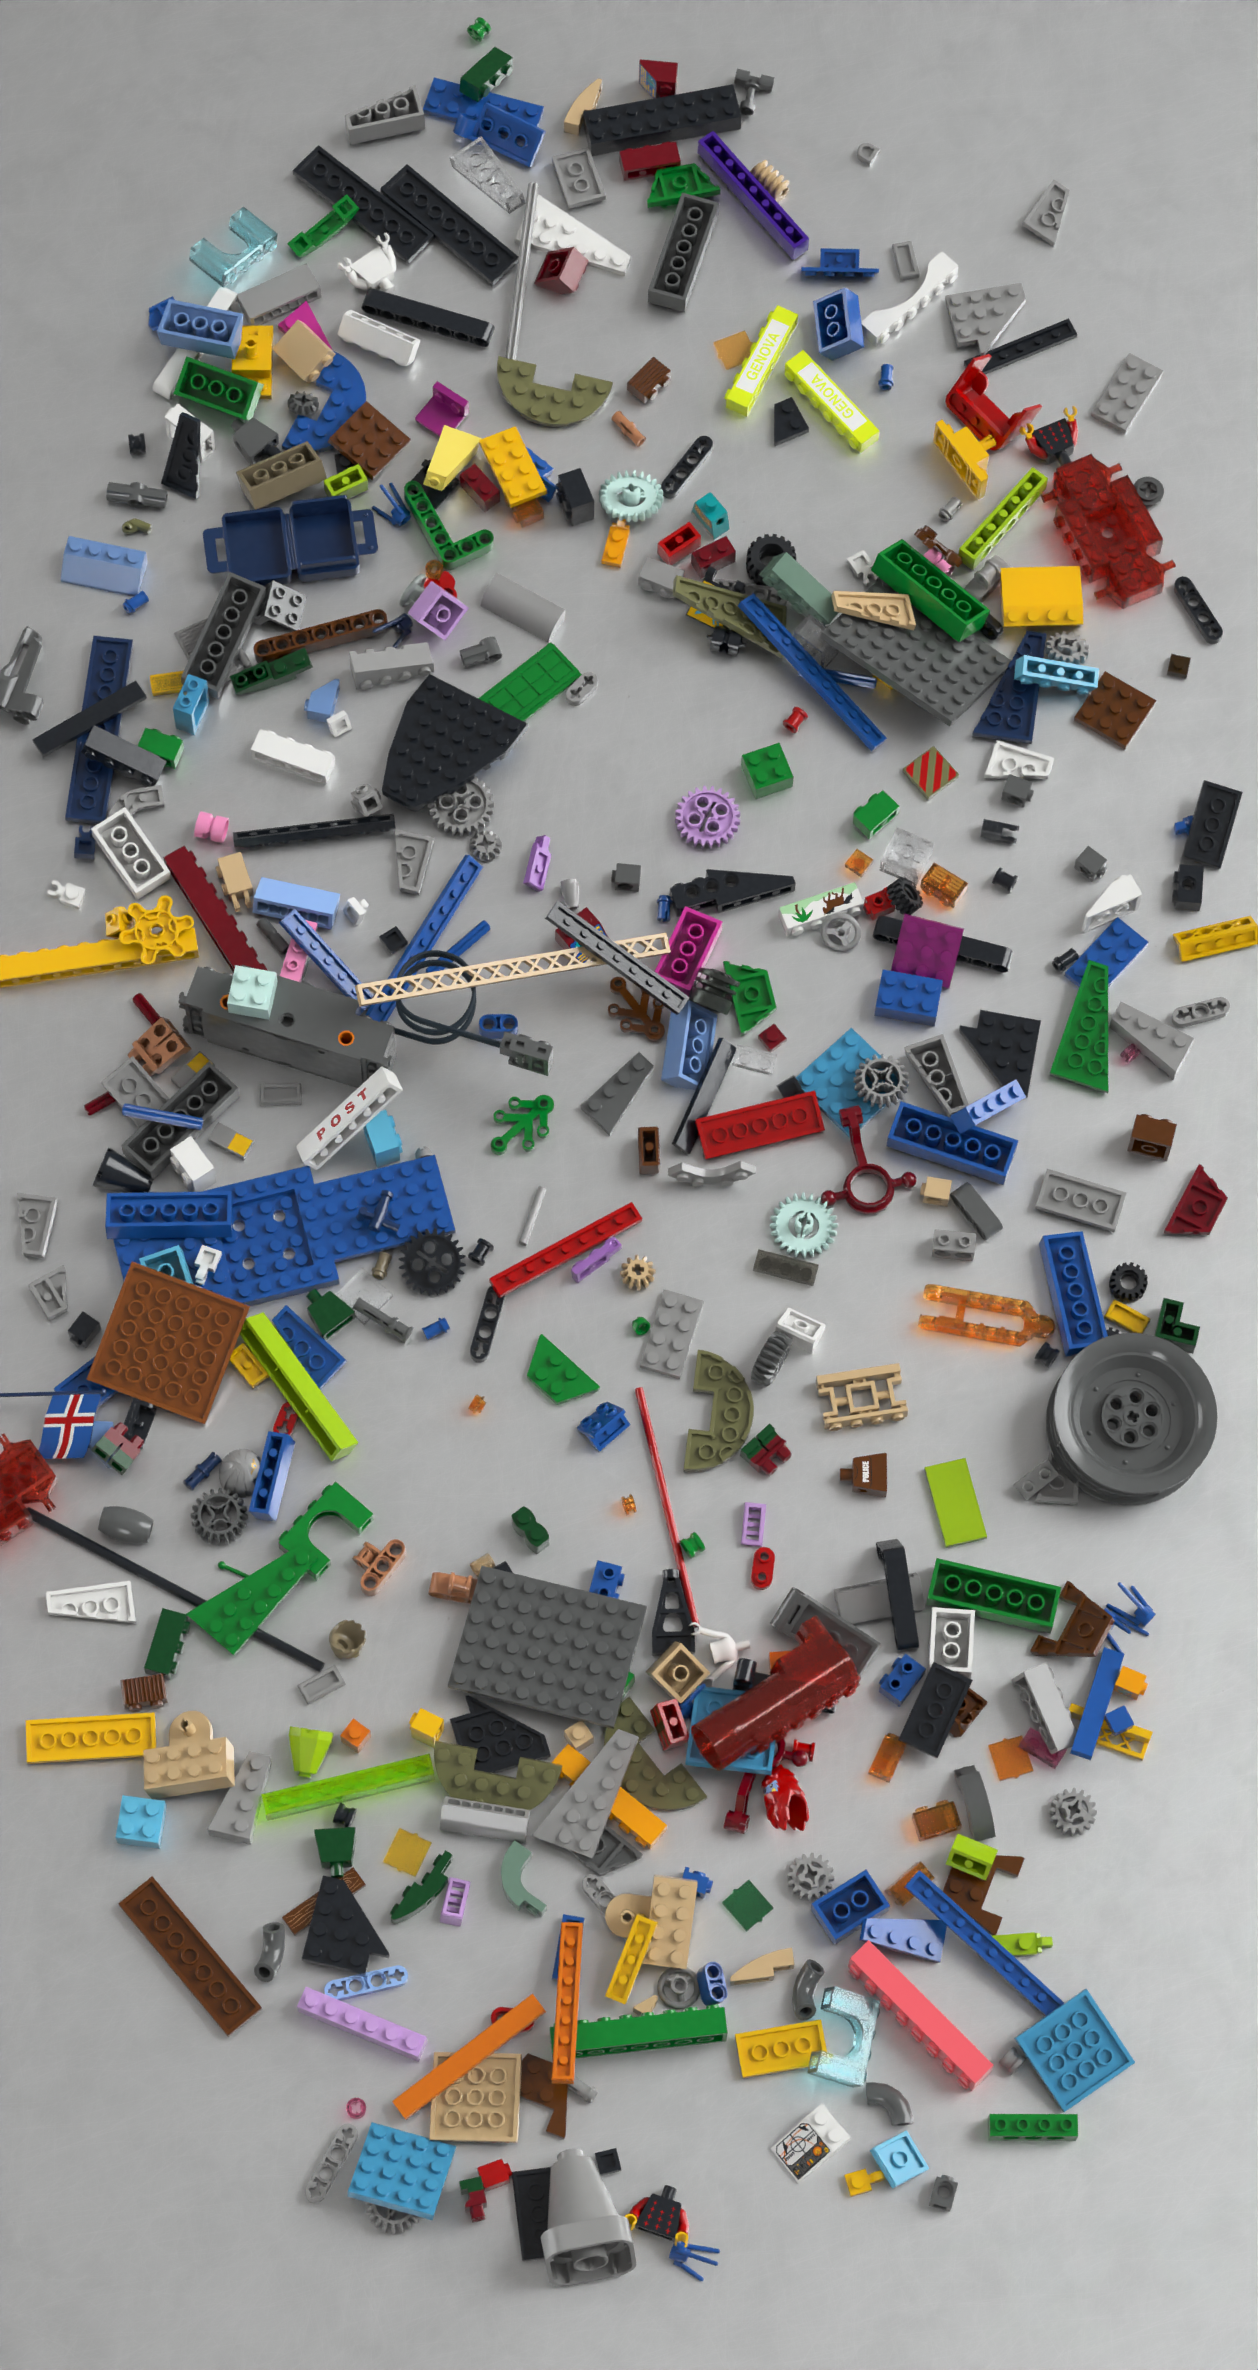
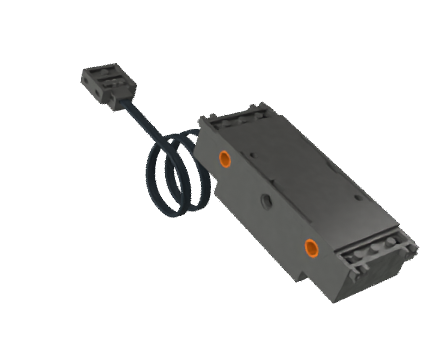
M440 950L424 951L411 957L402 966L397 978L411 976L416 971L430 966H440L449 969L460 967L444 960H426L414 965L406 972L412 964L427 957L447 958L455 961L462 967L469 965L460 957L449 952ZM198 966L187 996H184V992L179 994V1008L186 1011V1015L183 1018V1031L206 1038L212 1044L355 1088H359L381 1066L390 1071L392 1070L396 1059L395 1034L432 1045L449 1043L462 1036L500 1048V1054L509 1056V1065L545 1076L549 1075L553 1064V1046L548 1042H537L529 1036L515 1035L509 1032L504 1033L500 1042L465 1031L475 1013L476 987L471 988V1001L466 1012L451 1026L416 1016L403 1005L401 1000H396L398 1014L407 1026L426 1035L439 1036L452 1033L443 1038L424 1037L395 1028L387 1021L378 1022L372 1020L367 1015H361V1007H359V1002L356 999L314 987L313 984L306 981L301 983L278 975L269 1020L228 1013L227 1001L233 975L230 973H218L210 967L202 968ZM466 972L461 974L467 982H470L472 976ZM408 1018H410L411 1020H413V1021H415V1022H417V1023H419V1024L426 1025V1026H429V1027H432V1028H435V1029H429V1028L421 1027V1026H419V1025H417V1024L411 1022Z

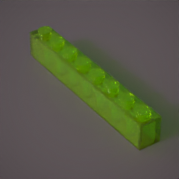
M429 1753L261 1794L266 1818L269 1821L435 1780V1773Z

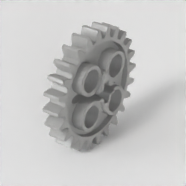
M476 776V778L460 788L465 790V793L459 794L455 791L451 794L445 793L437 797L438 801L428 804L429 808H431L429 813L433 816V823L438 822V828L445 826V833L452 830V836L455 835L456 831H459L461 837L464 831L470 836L472 829L478 833V826L485 828L484 821L490 822L489 815H493L492 808L494 807V802L491 801L493 800V794H489L490 788H484V781L478 783V777ZM474 802H477V803L480 804V805L477 806V807L471 806V804L474 803ZM444 803L452 804L449 807L442 806ZM461 815L466 817L464 820L457 819Z

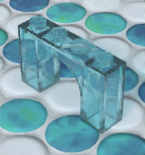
M242 207L230 217L229 230L247 244L248 248L244 252L238 254L224 253L205 238L201 239L190 249L189 261L223 288L227 284L233 283L241 273L247 272L251 265L255 262H260L265 254L272 252L277 246L278 234L245 207Z
M836 1986L824 1989L820 2010L845 2018L852 2026L854 2044L851 2051L844 2057L822 2050L811 2052L807 2074L852 2088L863 2086L867 2078V2063L871 2058V2044L876 2034V2019L880 2014L879 2000Z

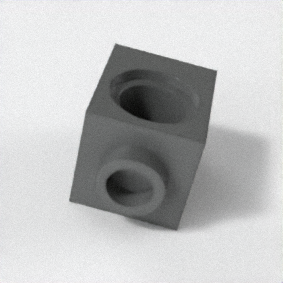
M1009 774L1001 800L1024 807L1026 801H1031L1034 790H1031L1032 782Z
M1087 846L1076 859L1074 868L1094 882L1097 877L1101 878L1107 871V859L1090 846Z
M617 863L616 870H612L611 882H615V890L639 892L641 865Z
M947 2175L936 2177L929 2206L950 2212L958 2182H954V2178ZM946 2187L949 2189L950 2195L942 2197L939 2195L938 2189Z

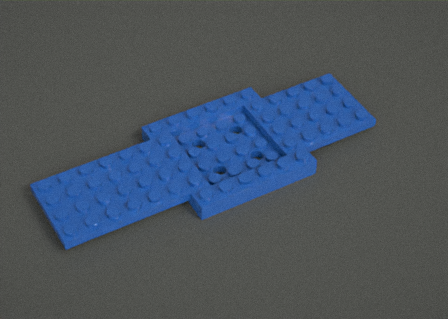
M431 1155L314 1184L310 1166H304L201 1191H232V1237L113 1239L123 1281L132 1261L141 1264L139 1258L179 1245L183 1250L194 1285L246 1305L254 1306L307 1293L313 1289L319 1290L339 1285V1276L335 1262L404 1246V1242L411 1244L410 1236L417 1239L418 1231L422 1235H425V1229H428L430 1234H432L434 1228L437 1229V1234L445 1230V1235L456 1233L436 1156ZM382 1190L392 1192L393 1198L389 1201L385 1219L400 1224L398 1232L385 1227H381L380 1232L371 1231L368 1228L371 1220L364 1218L363 1221H358L356 1219L359 1209L366 1207L367 1212L374 1213L382 1197L380 1195ZM276 1213H283L285 1215V1219L282 1221H276L273 1217ZM241 1222L245 1225V1228L242 1231H235L233 1226ZM202 1245L222 1251V1256L215 1273L208 1271L204 1285L196 1283L195 1279L199 1267L195 1266V1261ZM291 1250L295 1253V1256L292 1259H286L283 1254ZM251 1260L255 1265L252 1269H245L243 1263Z

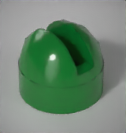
M637 1317L632 1322V1328L636 1334L644 1335L649 1331L650 1323L644 1317Z

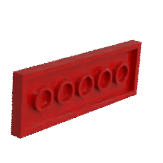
M815 1091L695 1119L705 1160L825 1131Z

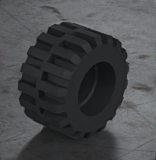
M764 534V538L759 536L756 542L753 541L747 550L746 571L749 573V578L751 580L754 579L756 585L760 583L762 586H768L763 582V577L759 575L766 567L760 561L762 558L777 556L787 552L796 560L795 548L791 546V542L789 540L785 541L783 536L777 537V534H773V536Z

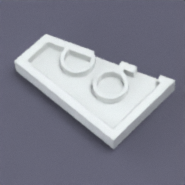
M997 740L984 778H1008L1009 774L1022 779H1048L1054 758Z

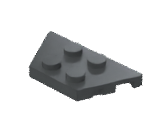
M608 1825L604 1828L593 1859L568 1850L599 1876L641 1859L643 1856L641 1852Z

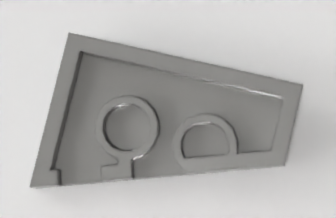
M1053 180L1023 221L1022 226L1054 247L1070 190Z
M395 829L399 890L419 895L432 851L434 837Z
M17 1193L21 1222L22 1252L24 1256L45 1258L58 1200L54 1197Z

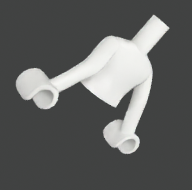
M693 1622L689 1626L696 1625L698 1631L691 1633V1635L702 1634L720 1639L715 1642H709L714 1664L726 1662L710 1677L707 1676L705 1678L711 1680L712 1684L710 1687H713L714 1681L736 1663L737 1651L750 1648L749 1640L735 1643L729 1634L705 1629L698 1623Z

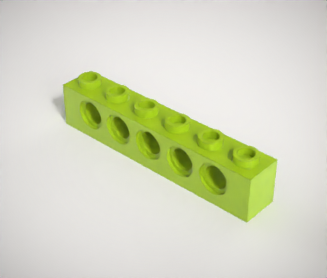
M1033 467L959 548L958 555L962 557L961 561H963V564L971 570H974L1046 490L1048 482L1046 476Z

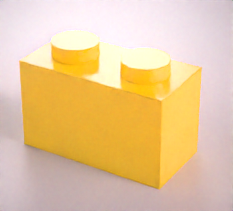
M420 1708L418 1713H413L409 1721L412 1738L434 1748L435 1741H439L444 1731V1719Z

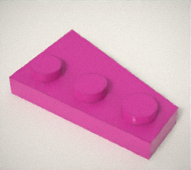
M307 301L278 324V328L286 334L293 324L300 320L332 350Z

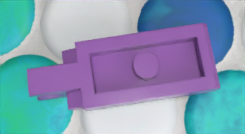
M546 835L537 836L535 843H533L523 884L537 892L544 889L552 855L548 850L550 838Z
M613 1236L606 1240L604 1246L600 1249H594L589 1254V1257L583 1261L579 1260L571 1269L574 1281L579 1283L608 1262L612 1255L622 1249L621 1243Z

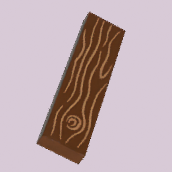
M354 1867L345 1872L344 1877L341 1878V1880L345 1881L353 1895L366 1886ZM319 1891L282 1917L294 1936L310 1926Z

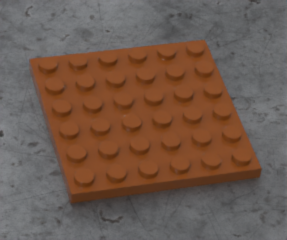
M132 1261L87 1380L205 1424L250 1306Z

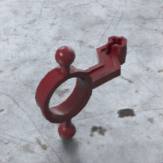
M857 1105L839 1109L841 1125L843 1128L849 1127L850 1142L857 1167L846 1177L843 1191L834 1193L831 1190H826L821 1194V1202L825 1203L827 1201V1206H832L836 1201L845 1199L847 1204L857 1212L876 1214L889 1206L894 1196V1187L904 1186L911 1188L916 1184L917 1178L914 1173L906 1172L901 1178L892 1179L881 1166L867 1164L859 1124L863 1123L861 1108ZM863 1173H873L884 1180L887 1185V1191L881 1200L874 1203H865L859 1201L851 1191L852 1181Z
M777 1729L776 1744L778 1751L773 1758L772 1769L778 1766L784 1759L792 1761L797 1767L805 1766L809 1759L807 1753L803 1750L795 1752L786 1751L783 1734ZM744 1773L736 1797L735 1811L729 1810L727 1812L724 1829L741 1834L747 1832L750 1815H746L748 1800L757 1775L756 1773Z

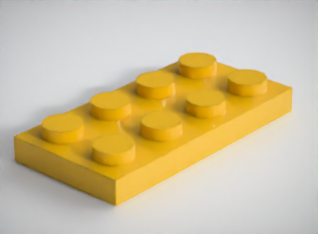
M516 426L479 440V444L510 508L547 494V489Z
M821 2019L735 2034L742 2079L829 2064Z

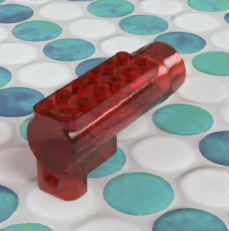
M817 1615L801 1624L799 1631L794 1636L800 1646L776 1660L769 1672L771 1674L770 1677L692 1725L691 1733L694 1742L702 1756L714 1769L721 1771L736 1760L744 1758L749 1752L751 1755L757 1751L759 1754L764 1752L774 1740L776 1742L781 1741L791 1729L793 1731L800 1729L808 1718L814 1720L822 1714L821 1711L824 1708L831 1709L839 1703L838 1700L843 1696L848 1698L856 1692L855 1689L860 1686L861 1677L858 1675L852 1658L844 1647L832 1638Z

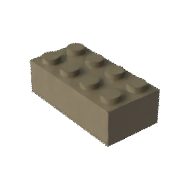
M308 441L236 472L241 490L255 510L327 479L322 460Z

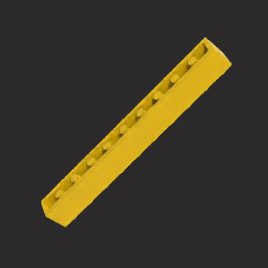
M195 927L182 931L178 935V940L184 944L186 949L182 957H174L166 950L160 951L156 955L155 962L151 965L199 958ZM163 930L159 931L158 933H155L154 935L159 936V934H161ZM119 938L115 940L102 939L96 943L82 942L70 947L62 945L57 947V949L50 950L42 948L37 950V952L28 953L23 951L17 953V955H0V988L147 965L141 961L140 957L143 947L140 944L124 945L120 942Z

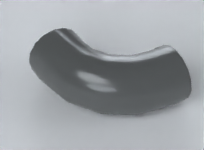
M272 1922L263 1926L262 1953L260 1960L254 1968L255 1976L263 1982L271 1981L281 1966L285 1948V1929L282 1923Z
M811 1959L807 1960L803 1965L793 1987V2010L799 2020H808L815 2015L814 1992L817 1983L825 1973L823 1967Z
M866 2083L867 2104H877L885 2107L890 2113L892 2126L913 2124V2115L909 2102L899 2090L884 2083Z

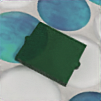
M750 1880L746 1881L738 1889H734L733 1893L722 1902L746 1932L756 1923L762 1922V1918L774 1909Z

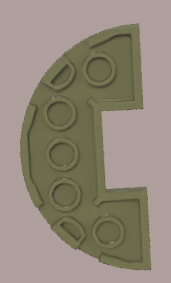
M498 356L497 380L502 390V395L508 404L518 411L522 417L539 425L566 427L569 424L582 422L590 418L604 405L613 385V382L580 374L574 375L571 391L533 383L536 364Z
M698 1350L693 1392L714 1394L710 1430L688 1429L684 1471L687 1472L708 1470L732 1458L747 1440L754 1416L752 1394L740 1371L725 1361L723 1357L704 1350Z
M630 1697L626 1698L620 1705L614 1729L607 1727L604 1737V1746L618 1729L639 1737L620 1787L642 1805L658 1811L684 1810L706 1800L707 1795L682 1763L666 1775H663L639 1744L654 1733L655 1729Z
M435 1741L434 1761L437 1775L450 1797L532 1810L547 1798L555 1787L563 1766L520 1757L517 1775L514 1778L474 1770L477 1748Z

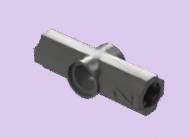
M109 482L107 486L106 499L110 501L124 502L134 508H142L144 505L165 508L167 505L168 490L148 488L145 484L133 482L130 485Z

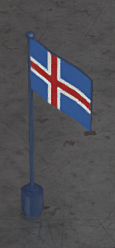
M102 1388L101 1390L0 1393V1397L52 1396L45 1416L41 1444L34 1459L84 1458L91 1443L95 1414L101 1398L106 1395L107 1391Z

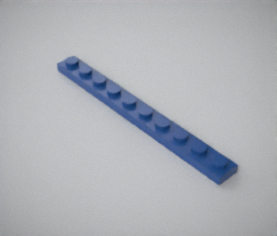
M754 593L739 603L738 607L871 752L886 741V736Z
M470 855L463 857L388 979L397 978L400 969L411 957L424 951H430L434 947L483 868ZM423 958V959H421V960L415 962L414 964H412V965L406 970V972H407L411 967H413L414 965H416V964H418V963H420V962L425 961L426 958ZM405 982L402 989L406 991L410 984ZM388 985L384 986L381 990L387 996H391L394 992ZM396 1001L372 1004L365 1015L378 1022L387 1021L396 1007Z
M920 1870L904 1886L1044 2016L1064 2004L1059 1997Z

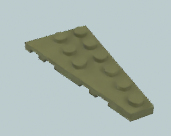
M676 575L673 582L674 597L782 659L784 657L738 607L739 603L747 598L748 595ZM759 599L786 628L787 606Z

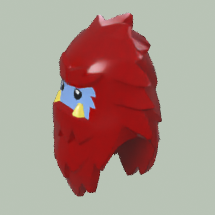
M782 1764L773 1768L771 1775H766L761 1782L767 1818L776 1829L781 1828L785 1831L788 1823L793 1830L799 1829L804 1831L806 1822L809 1820V1810L804 1797L805 1794L799 1787V1781L794 1777L795 1774L789 1769L784 1768Z

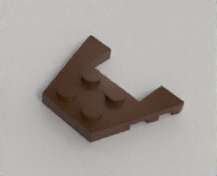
M1067 1581L1059 1598L1061 1601L1076 1607L1058 1641L1038 1635L1030 1650L1032 1655L1096 1657L1115 1621L1111 1615L1089 1599L1086 1594L1077 1589L1070 1581Z
M996 1855L986 1880L952 1867L943 1892L972 1919L985 1928L992 1936L996 1935L1003 1917L982 1909L995 1871L999 1870L1018 1877L1025 1858Z
M528 2053L522 2060L520 2098L554 2110L546 2132L565 2139L568 2084H552L553 2063Z

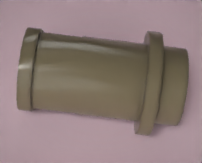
M379 1253L377 1263L371 1270L374 1278L383 1280L384 1277H387L386 1271L392 1259L389 1253Z

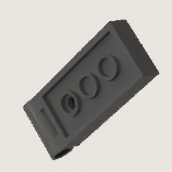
M795 1587L791 1588L770 1622L773 1627L855 1681L861 1677L881 1645L880 1642ZM814 1623L818 1624V1630L813 1629Z

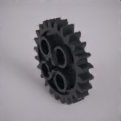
M436 1228L433 1229L432 1234L429 1233L428 1229H425V1235L418 1231L417 1239L410 1236L412 1243L404 1242L407 1250H400L405 1256L398 1258L399 1261L404 1262V1265L399 1267V1269H405V1273L401 1277L408 1276L409 1278L406 1284L414 1283L412 1290L420 1287V1294L427 1290L428 1296H431L432 1290H435L436 1295L440 1294V1289L447 1293L448 1285L451 1288H455L453 1281H461L457 1275L464 1274L460 1267L466 1266L465 1263L461 1262V1259L465 1258L466 1255L459 1254L463 1247H456L459 1240L452 1242V1234L445 1237V1230L437 1234ZM427 1242H432L435 1245V1250L431 1254L427 1253L424 1249V1245ZM417 1251H421L428 1258L435 1257V1262L445 1268L448 1273L445 1274L436 1266L429 1267V1261L419 1256ZM446 1253L452 1257V1262L448 1266L444 1265L441 1261L442 1256ZM415 1259H420L423 1262V1268L419 1271L415 1270L412 1266ZM432 1271H438L440 1274V1280L436 1283L432 1282L429 1278Z

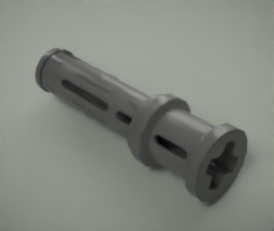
M360 1297L352 1308L384 1327L387 1334L395 1335L402 1340V1343L407 1341L414 1329L412 1326L408 1327L401 1323L397 1317L391 1318Z

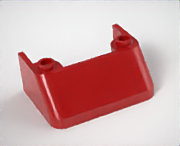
M990 354L971 360L947 394L945 402L947 407L980 440L991 435V439L994 438L996 446L990 448V450L996 451L1002 449L1020 435V427H1024L1026 430L1028 428L1026 423H1031L1043 406L1038 404L1024 408L1022 412L1014 413L1009 419L984 394L988 388L989 381L982 370L992 357Z

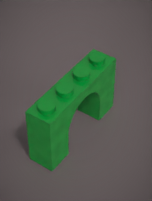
M336 1481L332 1486L330 1484L326 1486L319 1500L312 1501L307 1508L308 1511L303 1516H298L293 1522L294 1526L289 1531H284L278 1539L279 1549L284 1553L302 1544L318 1557V1560L307 1571L316 1581L331 1566V1561L311 1543L309 1531L312 1525L323 1517H337L360 1535L374 1520L373 1513Z

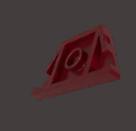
M1199 1164L1164 1230L1165 1234L1210 1235L1228 1197L1217 1187V1183L1213 1178L1206 1174L1202 1165Z

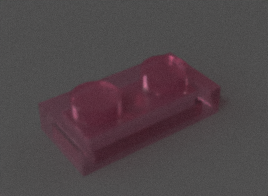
M1031 1727L1018 1746L1056 1769L1067 1751L1065 1749L1051 1755L1041 1734Z

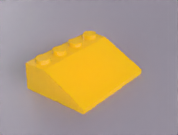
M1080 566L1000 568L1001 624L1003 628L1083 625Z

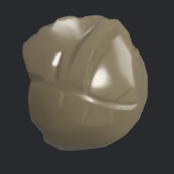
M354 1620L339 1622L329 1634L330 1647L339 1659L358 1657L366 1642V1631L361 1630L362 1625L355 1623Z

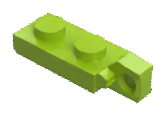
M1035 1932L992 1936L1014 1957L1036 1956L1042 1953L1043 1948H1052L1053 1946L1052 1937H1041L1040 1933Z

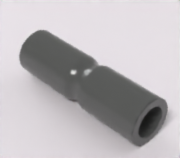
M266 917L261 918L256 924L257 927L270 939V942L281 955L286 954L289 944L277 933V930Z

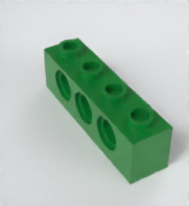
M989 2114L988 2141H1076L1078 2138V2114Z

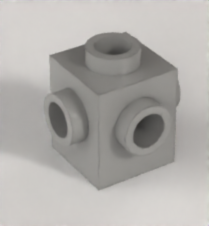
M369 784L361 785L351 792L353 798L351 804L356 812L359 811L365 817L383 808L380 802L381 795L376 788L373 789Z

